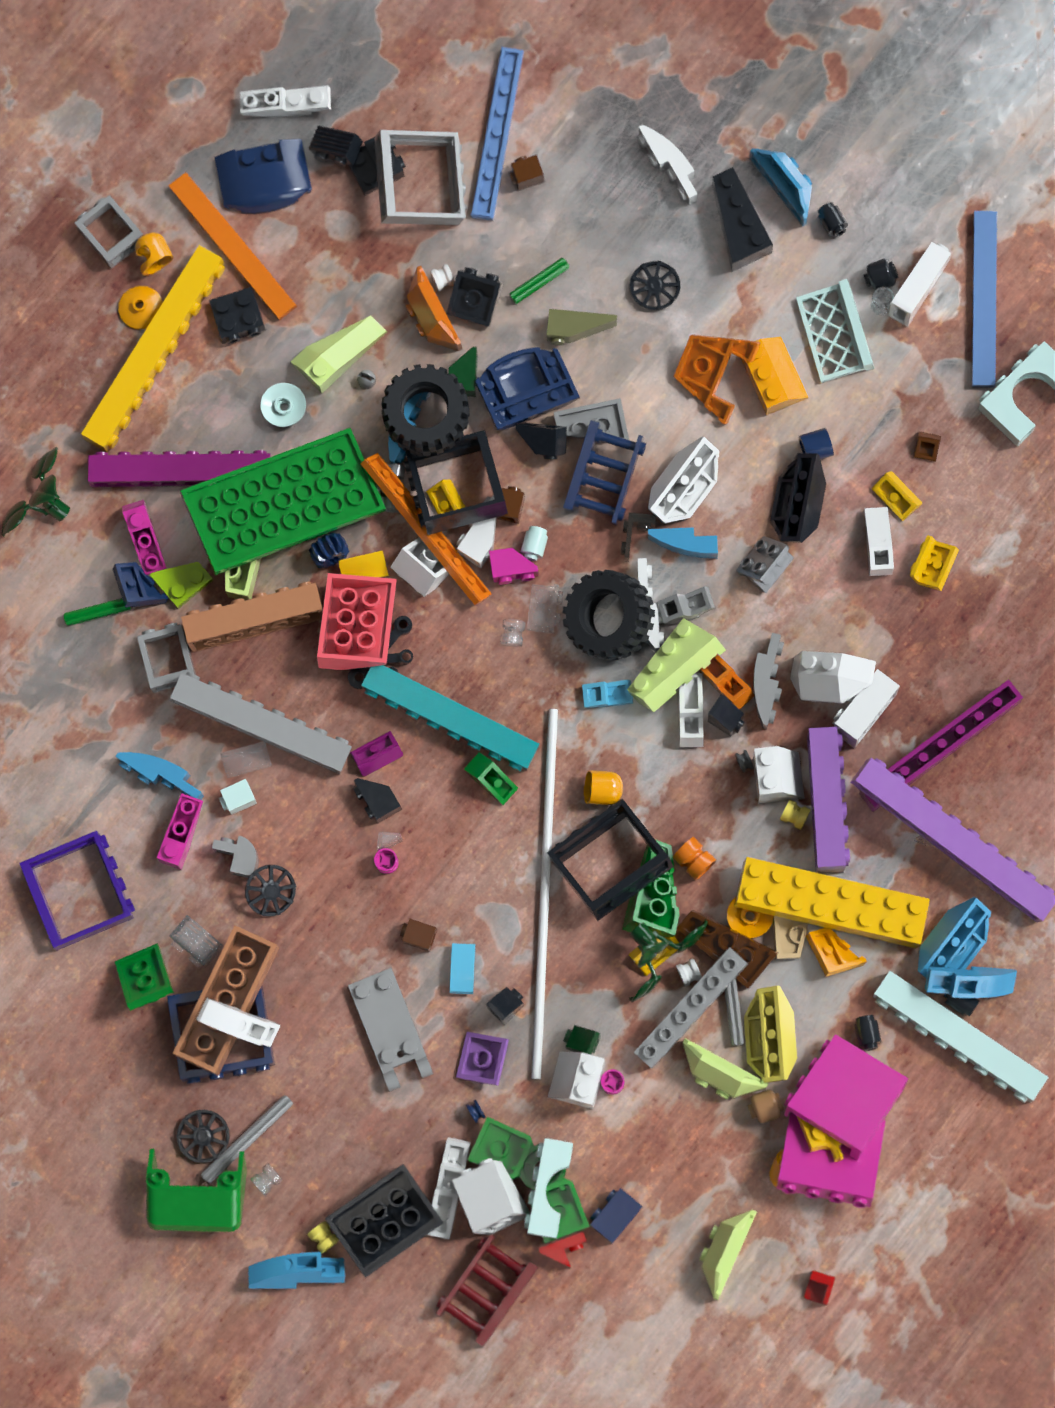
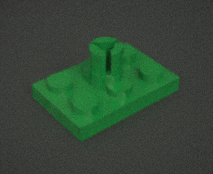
M158 943L114 961L126 1004L130 1011L147 1003H154L160 998L173 993Z

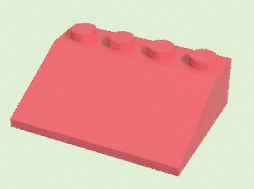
M328 573L317 653L319 668L347 670L387 664L397 579Z

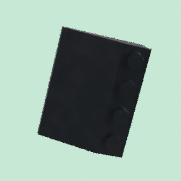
M404 1164L325 1218L365 1278L444 1223Z

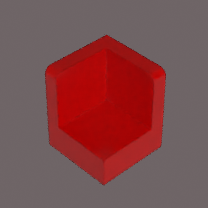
M812 1270L804 1298L827 1306L836 1277Z

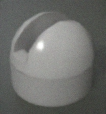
M363 370L359 373L357 380L360 387L370 389L375 385L376 377L372 371ZM365 375L367 377L372 378V380L370 381L366 378H363L362 376Z

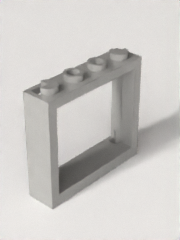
M380 130L374 139L381 223L459 225L466 218L465 211L467 210V205L464 204L463 197L466 187L465 183H462L464 164L460 161L462 145H460L458 132ZM390 145L446 146L451 213L396 212Z

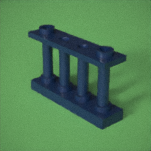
M590 420L563 508L574 512L575 507L579 508L580 506L613 516L611 523L617 526L618 521H623L626 508H623L638 457L639 455L643 456L647 443L643 442L644 437L638 435L637 442L604 433L600 429L601 425L599 422ZM602 441L632 450L633 454L630 464L596 454V451H593L595 442L599 443ZM596 463L627 473L623 486L589 476V473H586L588 464ZM587 484L619 494L616 508L582 498L583 495L579 494L581 487Z

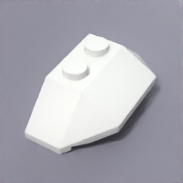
M700 437L680 450L652 486L648 509L663 523L690 518L717 483L719 450L705 437Z
M802 651L794 656L790 679L800 699L803 701L844 703L858 694L863 688L872 685L876 662L843 653Z

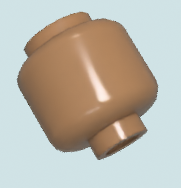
M771 1089L753 1094L751 1096V1104L747 1105L751 1118H757L761 1124L780 1118L781 1111L784 1110L778 1092L774 1093Z

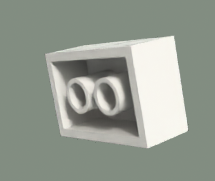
M877 669L873 675L872 685L863 688L858 694L850 698L846 705L848 706L846 710L841 708L834 717L832 724H834V727H837V733H842V739L855 749L895 698L900 686Z

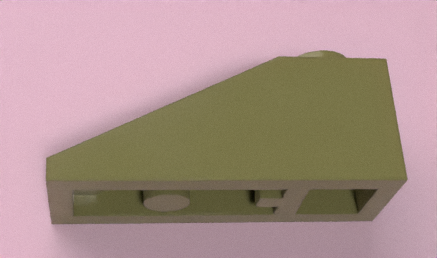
M549 309L547 341H550L553 345H564V343H572L616 327L617 315Z

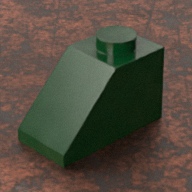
M477 347L470 348L449 367L448 371L449 375L453 373L458 378V382L462 383L467 397H476Z
M574 1025L572 1030H567L563 1042L567 1043L566 1049L572 1052H581L594 1056L601 1035L599 1032Z

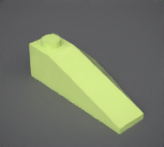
M369 316L305 347L291 361V364L314 387L323 393L387 331L372 316Z

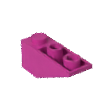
M144 499L122 506V512L144 573L148 575L152 572L166 569Z
M181 793L157 855L160 863L182 870L201 812L202 800Z

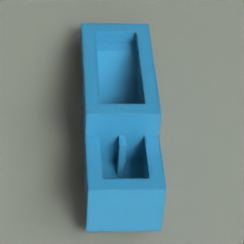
M694 527L648 529V539L663 548L686 556L718 559L717 535L694 536Z

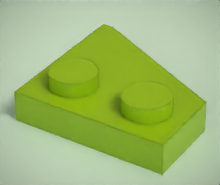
M198 561L150 574L151 578L178 609L213 581V578Z

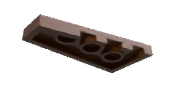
M691 910L677 929L687 936L702 926L706 919L708 921L706 929L695 944L716 962L729 948H732L748 963L736 979L749 989L779 952L695 910Z

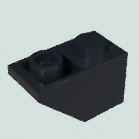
M360 778L354 780L356 787L353 790L359 800L364 798L368 805L364 809L371 820L375 818L380 823L402 810L389 786Z

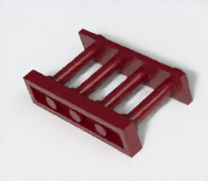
M491 1234L488 1238L485 1236L476 1247L479 1249L477 1255L447 1297L443 1295L435 1306L438 1308L437 1315L442 1316L444 1311H446L475 1332L474 1335L477 1336L475 1342L482 1347L485 1346L538 1269L531 1262L527 1266L524 1263L522 1265L495 1247L492 1244L495 1237ZM486 1252L516 1272L518 1279L514 1285L506 1284L478 1264ZM472 1271L502 1292V1296L505 1298L500 1305L497 1303L494 1305L465 1284ZM458 1291L489 1312L488 1315L491 1318L486 1325L484 1323L479 1324L451 1304Z

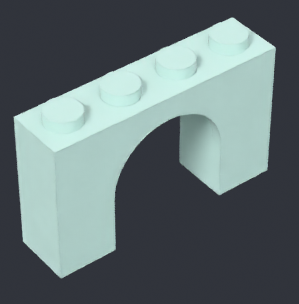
M1045 341L1040 346L1035 344L1028 351L1027 354L1029 356L1024 361L1020 359L1011 368L1013 372L1008 377L1003 375L996 382L995 385L997 387L992 392L988 390L979 399L981 403L978 410L1017 447L1034 431L1036 425L1015 405L1012 396L1013 388L1025 379L1036 378L1045 381L1055 390V351Z

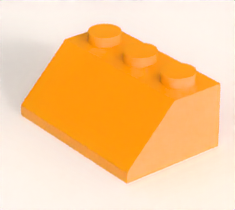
M781 337L757 340L761 344L753 362H748L741 358L766 416L808 399V395Z

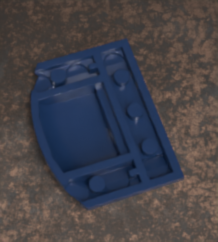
M302 139L279 140L277 143L238 151L233 149L214 157L223 204L227 210L230 207L245 214L273 212L295 204L307 191L309 194L312 191Z
M534 347L507 354L490 364L480 379L478 377L475 381L497 431L515 427L521 422L554 409L558 410L580 398L558 349L552 348V351L540 350V347Z

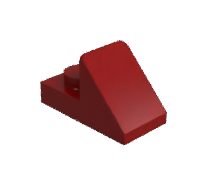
M581 1232L539 1248V1251L542 1255L571 1268L565 1250L569 1249L570 1252L582 1249L584 1248L582 1243L587 1241L584 1233Z

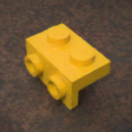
M927 535L925 541L920 546V553L916 562L911 566L910 577L918 585L942 591L959 549L956 546L938 542L932 536Z

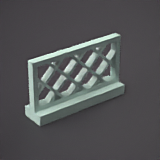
M848 279L839 281V284L796 297L821 383L858 371L875 369ZM837 291L839 299L835 306L824 301L827 294ZM813 299L819 303L814 312L811 313L804 309V301ZM822 304L833 309L827 320L816 315ZM835 312L845 317L841 327L830 322ZM814 318L825 323L819 334L810 329ZM828 325L839 330L833 341L823 337ZM842 332L851 337V342L847 348L837 344ZM820 339L831 344L825 355L816 350ZM834 346L845 351L840 362L829 358ZM849 353L857 357L859 365L849 368L843 365V362ZM826 361L837 365L832 374L824 376L822 368Z

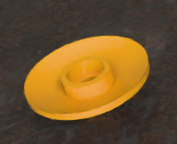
M136 286L130 288L122 295L118 306L119 315L127 326L137 330H144L149 326L163 301L154 289L147 286ZM138 302L144 303L142 308H136V304Z
M736 897L733 898L727 909V921L730 928L749 938H757L765 934L771 927L774 916L734 907ZM752 912L754 919L747 920L745 917L746 913Z

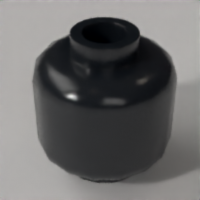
M885 258L868 264L866 268L867 273L864 274L867 286H872L875 291H882L894 286L896 279L899 278L894 262H889Z

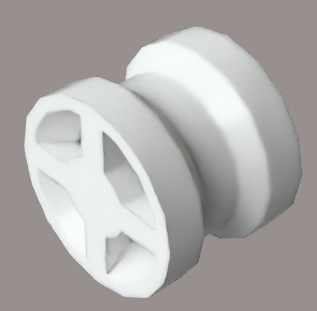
M447 264L443 265L439 270H430L438 291L443 290L447 285H454L455 281Z
M693 958L687 964L676 965L685 987L689 986L692 981H699L702 978Z

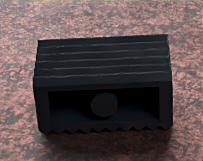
M318 125L310 142L309 150L318 161L326 162L329 160L342 167L345 164L353 166L363 140L356 133Z

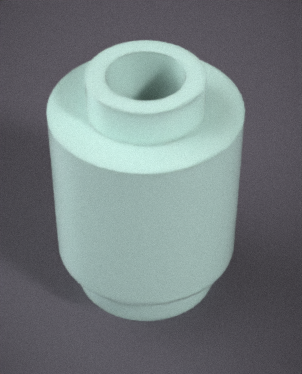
M530 526L529 530L526 531L520 552L529 561H537V559L543 558L548 539L546 529Z

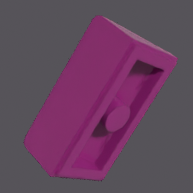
M391 731L350 752L363 777L403 756Z

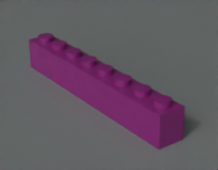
M240 450L231 451V454H222L220 451H209L208 454H199L197 451H186L185 454H176L173 451L154 454L153 452L143 451L140 452V455H131L130 452H118L117 455H108L107 452H96L95 455H88V483L91 487L194 486L272 456L264 450H256L253 453L247 454Z
M1008 679L887 770L892 774L894 772L900 774L905 779L904 783L908 786L1021 703L1023 696ZM860 790L859 795L873 812L881 807V805Z

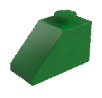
M480 752L464 768L483 789L502 805L518 790V787L492 760Z

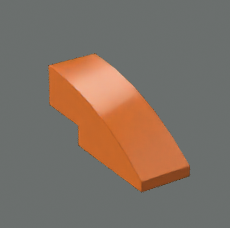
M717 654L710 660L711 664L705 669H699V672L720 694L725 696L738 709H741L754 697L751 688L735 673L734 669Z

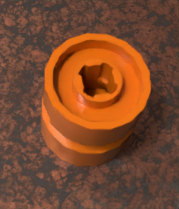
M692 837L672 858L681 867L686 866V872L696 881L717 860L709 851H702L703 845L695 837Z

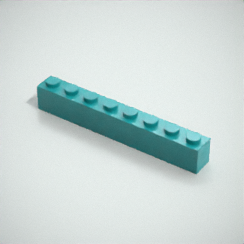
M383 665L370 667L361 685L365 689L364 693L374 699H377L379 696L386 700V705L396 710L399 706L407 710L406 715L416 720L421 717L427 720L426 725L436 730L439 727L447 730V735L459 741L461 737L469 741L467 745L475 750L480 751L483 748L489 751L488 756L497 761H501L502 758L509 761L508 766L521 772L522 768L528 770L540 746L539 743Z

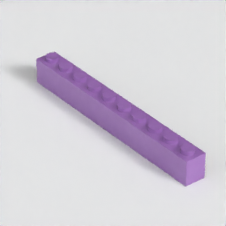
M870 758L864 762L850 782L1036 923L1042 922L1055 905V895H1053L1055 892L1053 889L1044 884L1041 886L1035 881L1036 877L1026 870L1023 872L1017 868V863L1007 856L1004 858L998 853L997 847L989 842L984 843L979 839L980 835L970 828L968 830L960 825L961 821L954 815L950 814L948 816L944 813L940 804L933 800L928 801L923 797L924 793L914 786L911 788L904 783L905 779L896 772L892 774L888 771L884 762L877 758Z

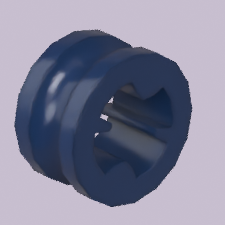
M474 1100L472 1105H466L475 1123H478L480 1118H486L477 1100Z

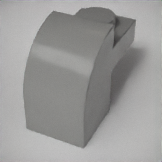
M706 586L685 595L674 594L657 602L665 624H678L683 618L690 621L698 618L699 615L715 609L709 588Z
M238 836L237 844H234V840L221 837L220 840L214 839L212 845L214 852L234 856L230 869L232 875L249 878L258 869V853L248 839Z

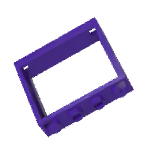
M97 830L19 863L51 944L56 951L134 919L132 912L135 911V907L131 898L126 899L123 891L127 890L123 878L117 877L115 869H118L114 856L109 857L106 848L110 846L105 835L101 836ZM96 844L123 913L62 939L34 869Z

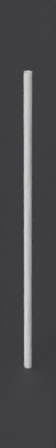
M549 709L531 1079H541L551 859L547 852L552 848L557 709Z

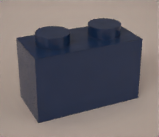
M621 1188L618 1192L613 1189L605 1199L608 1204L603 1210L598 1208L590 1217L593 1221L590 1226L612 1244L643 1208L641 1204Z

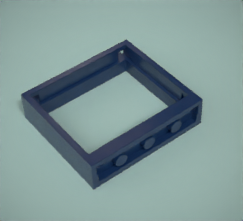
M261 986L256 996L258 1017L268 1020L263 986ZM203 990L167 996L175 1048L182 1035L177 1007L197 1004ZM263 1045L264 1058L224 1064L219 1076L202 1068L187 1071L186 1061L177 1057L180 1080L186 1081L187 1084H196L201 1082L200 1078L210 1077V1080L223 1079V1074L233 1073V1076H241L247 1074V1070L256 1069V1072L270 1070V1066L275 1065L272 1045L271 1047Z

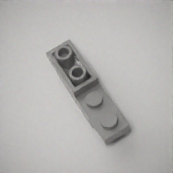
M776 633L771 635L767 655L757 653L754 669L755 707L763 729H767L769 723H774L776 711L772 710L774 701L779 702L782 691L781 688H778L779 681L770 679L771 677H776L778 664H774L776 655L781 656L784 642H780L781 635Z

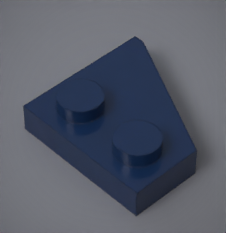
M136 562L114 565L113 572L125 607L166 604L168 596L165 593L161 594L154 587L155 582L144 573L143 569Z

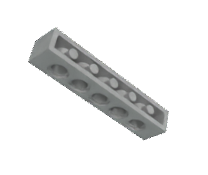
M729 948L634 1053L650 1068H654L744 970L748 963L732 948Z

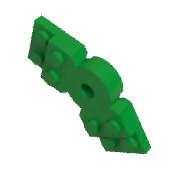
M487 1116L468 1161L477 1165L487 1159L501 1161L512 1180L521 1177L523 1183L531 1190L536 1189L537 1181H533L535 1166L541 1161V1157H537L539 1144L534 1145L531 1136ZM566 1169L555 1173L546 1187V1198L549 1205L561 1215L557 1239L590 1227L573 1181L565 1178ZM543 1237L545 1244L556 1240L554 1238Z

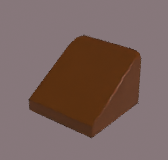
M919 431L913 457L936 462L941 436Z

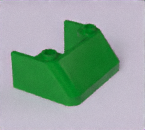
M150 1149L146 1174V1219L148 1226L154 1230L233 1232L237 1230L242 1223L247 1177L244 1151H239L238 1170L223 1172L217 1179V1187L170 1185L169 1174L163 1169H158L155 1149Z

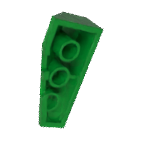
M656 840L669 856L674 866L672 845ZM648 845L646 846L640 867L656 856ZM674 867L630 898L622 930L631 933L638 925L644 922L652 932L657 931L663 937L675 936L680 914L679 907L676 905L675 895L677 894V888L674 886Z

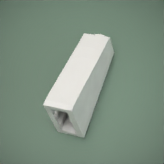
M931 242L892 300L889 317L907 327L909 326L949 262L951 253L948 252V248L942 244L936 245Z

